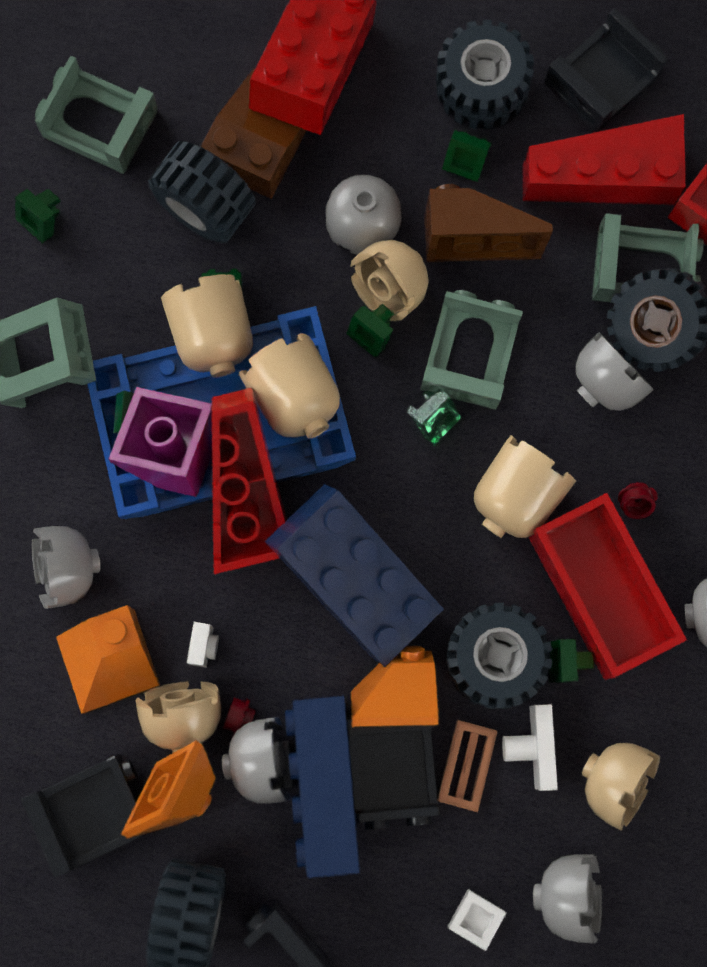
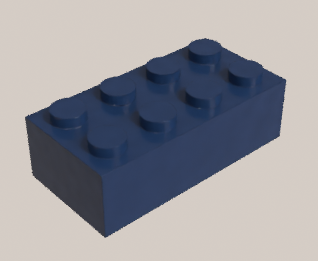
M325 484L265 540L266 544L359 645L384 667L444 610L340 491Z
M344 696L293 700V710H285L287 736L296 737L297 753H289L291 780L299 779L300 795H293L292 797L294 823L303 824L304 838H297L296 841L298 868L306 867L307 878L359 873Z

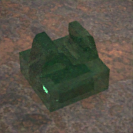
M440 389L435 393L425 391L422 396L426 402L418 410L411 405L407 408L408 414L423 438L433 445L461 419L450 396Z

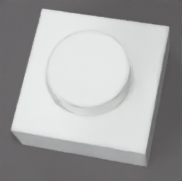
M194 622L187 658L189 665L207 668L208 659L215 660L219 635H213L214 627L210 624Z
M468 889L447 927L486 951L506 912Z

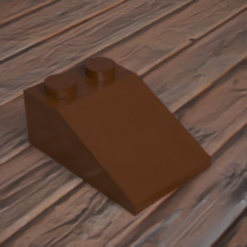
M253 69L216 116L201 147L215 154L234 169L251 190L272 199L307 130L249 109L250 78L254 72Z
M444 184L436 189L429 190L424 218L426 262L542 258L553 232L551 223L471 188H460L455 184Z

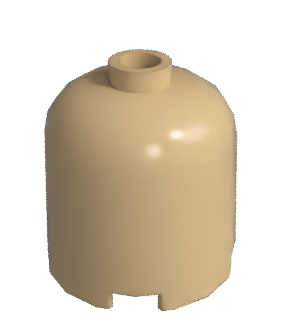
M219 274L199 278V287L183 291L182 284L166 291L161 299L178 354L183 364L197 372H210L213 378L223 377L235 372L234 365L242 362L250 354L253 347L252 332L239 280L235 281L234 275Z
M301 333L297 335V342L286 345L282 338L261 349L249 359L252 368L248 372L241 370L239 375L246 388L252 387L257 406L277 434L284 437L306 435L308 439L319 436L329 428L327 422L334 416L339 407L340 395L311 337Z
M510 435L478 483L474 492V503L477 510L485 517L482 525L493 534L502 538L506 532L517 538H526L532 536L534 529L546 522L575 484L576 480L568 472H565L562 476L551 469L555 463L552 459L524 441L518 444L517 440Z

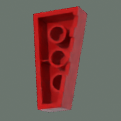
M684 114L529 146L523 163V201L674 205L686 187Z
M252 387L212 397L214 574L279 559L278 555L266 544L265 540L287 520Z

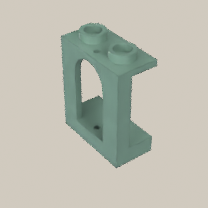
M70 56L65 67H60L57 70L53 79V89L48 98L41 100L35 113V122L42 137L124 174L158 108L153 92L139 87L136 94H133L80 70L76 58ZM84 97L125 114L109 145L72 129L65 123L63 113L70 101Z
M605 214L598 227L592 300L611 302L614 294L620 293L622 290L620 286L624 283L616 282L619 248L671 255L680 265L681 273L687 272L693 275L692 279L694 281H701V276L695 275L696 262L701 260L704 245L703 239L698 238L699 224L693 223L687 232L620 225L621 215Z
M457 290L454 293L446 291L420 390L496 410L501 401L504 389L503 383L523 311L515 309L513 304L506 301L494 300L490 303L479 300L475 294L468 291ZM470 318H480L486 321L494 333L493 344L483 380L446 370L456 330L464 320Z
M56 297L0 320L1 405L23 408L26 407L25 397L66 382L86 385L96 381L82 304ZM48 324L54 361L20 373L14 337Z

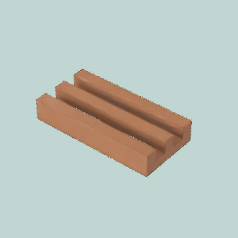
M460 720L456 721L437 801L478 812L497 730ZM468 731L470 736L455 797L449 796L448 793L463 732ZM483 735L486 736L471 801L464 800L478 737Z

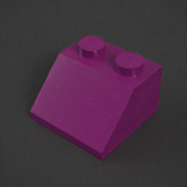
M136 387L109 456V461L160 489L197 497L212 456V404Z

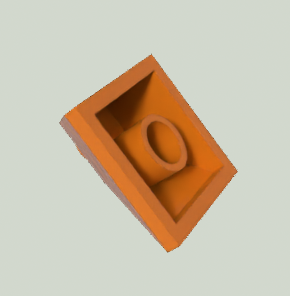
M128 605L87 619L56 636L81 714L160 686L135 610Z
M406 646L386 667L379 663L351 691L352 727L438 725L435 662L432 651H425V648L421 646Z
M194 741L156 762L121 833L123 836L131 838L178 825L195 816L199 817L206 811L212 800V795L209 792L216 778L201 743Z

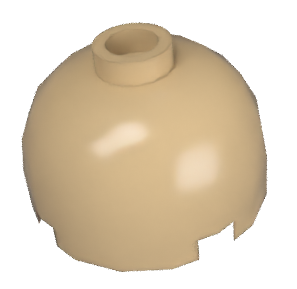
M396 240L375 242L365 248L351 261V266L355 265L356 271L351 276V280L359 297L372 311L376 310L381 304H384L395 313L390 321L402 320L424 299L429 283L426 266L420 254L405 243Z
M187 681L162 685L144 692L145 701H142L139 697L135 700L143 733L151 743L163 749H171L173 753L194 741H198L201 744L207 741L217 729L221 718L218 687L215 684L200 681L201 689H187L189 687V682Z
M616 743L607 747L600 756L593 753L586 762L582 775L588 778L585 793L587 802L593 812L606 823L619 830L623 829V825L627 827L648 793V790L645 789L648 783L646 775L654 779L660 763V756L633 743Z

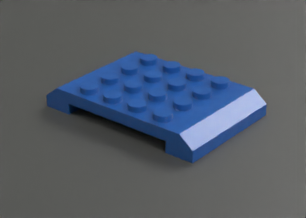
M316 306L277 315V321L250 327L253 338V347L250 354L242 362L234 365L235 372L223 377L213 378L210 372H197L186 367L178 354L176 345L126 358L122 354L93 361L96 381L87 385L120 519L144 517L212 500L213 482L212 456L197 497L160 489L112 464L109 461V456L118 434L113 433L117 393L122 391L135 393L136 387L212 404V397L247 389L239 373L241 370L248 372L252 368L249 359L253 355L282 338L286 345L297 342V335L301 333L311 337L336 384ZM341 399L336 413L327 422L329 428L319 436L308 439L306 435L284 437L277 434L257 406L277 483L334 469L356 460Z

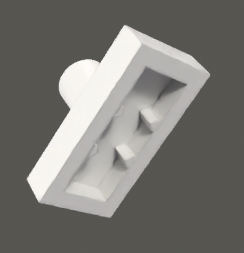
M552 705L529 706L531 735L503 736L504 761L533 760L535 789L557 790Z

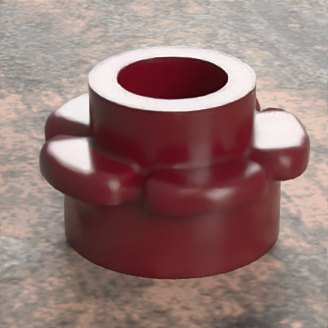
M636 482L629 484L618 494L620 508L629 518L643 519L650 516L655 510V501H657L658 495L656 490L652 487L648 488L646 483Z
M235 697L233 698L222 729L233 732L234 736L238 729L252 722L256 709L249 707L250 699L247 698L243 701Z

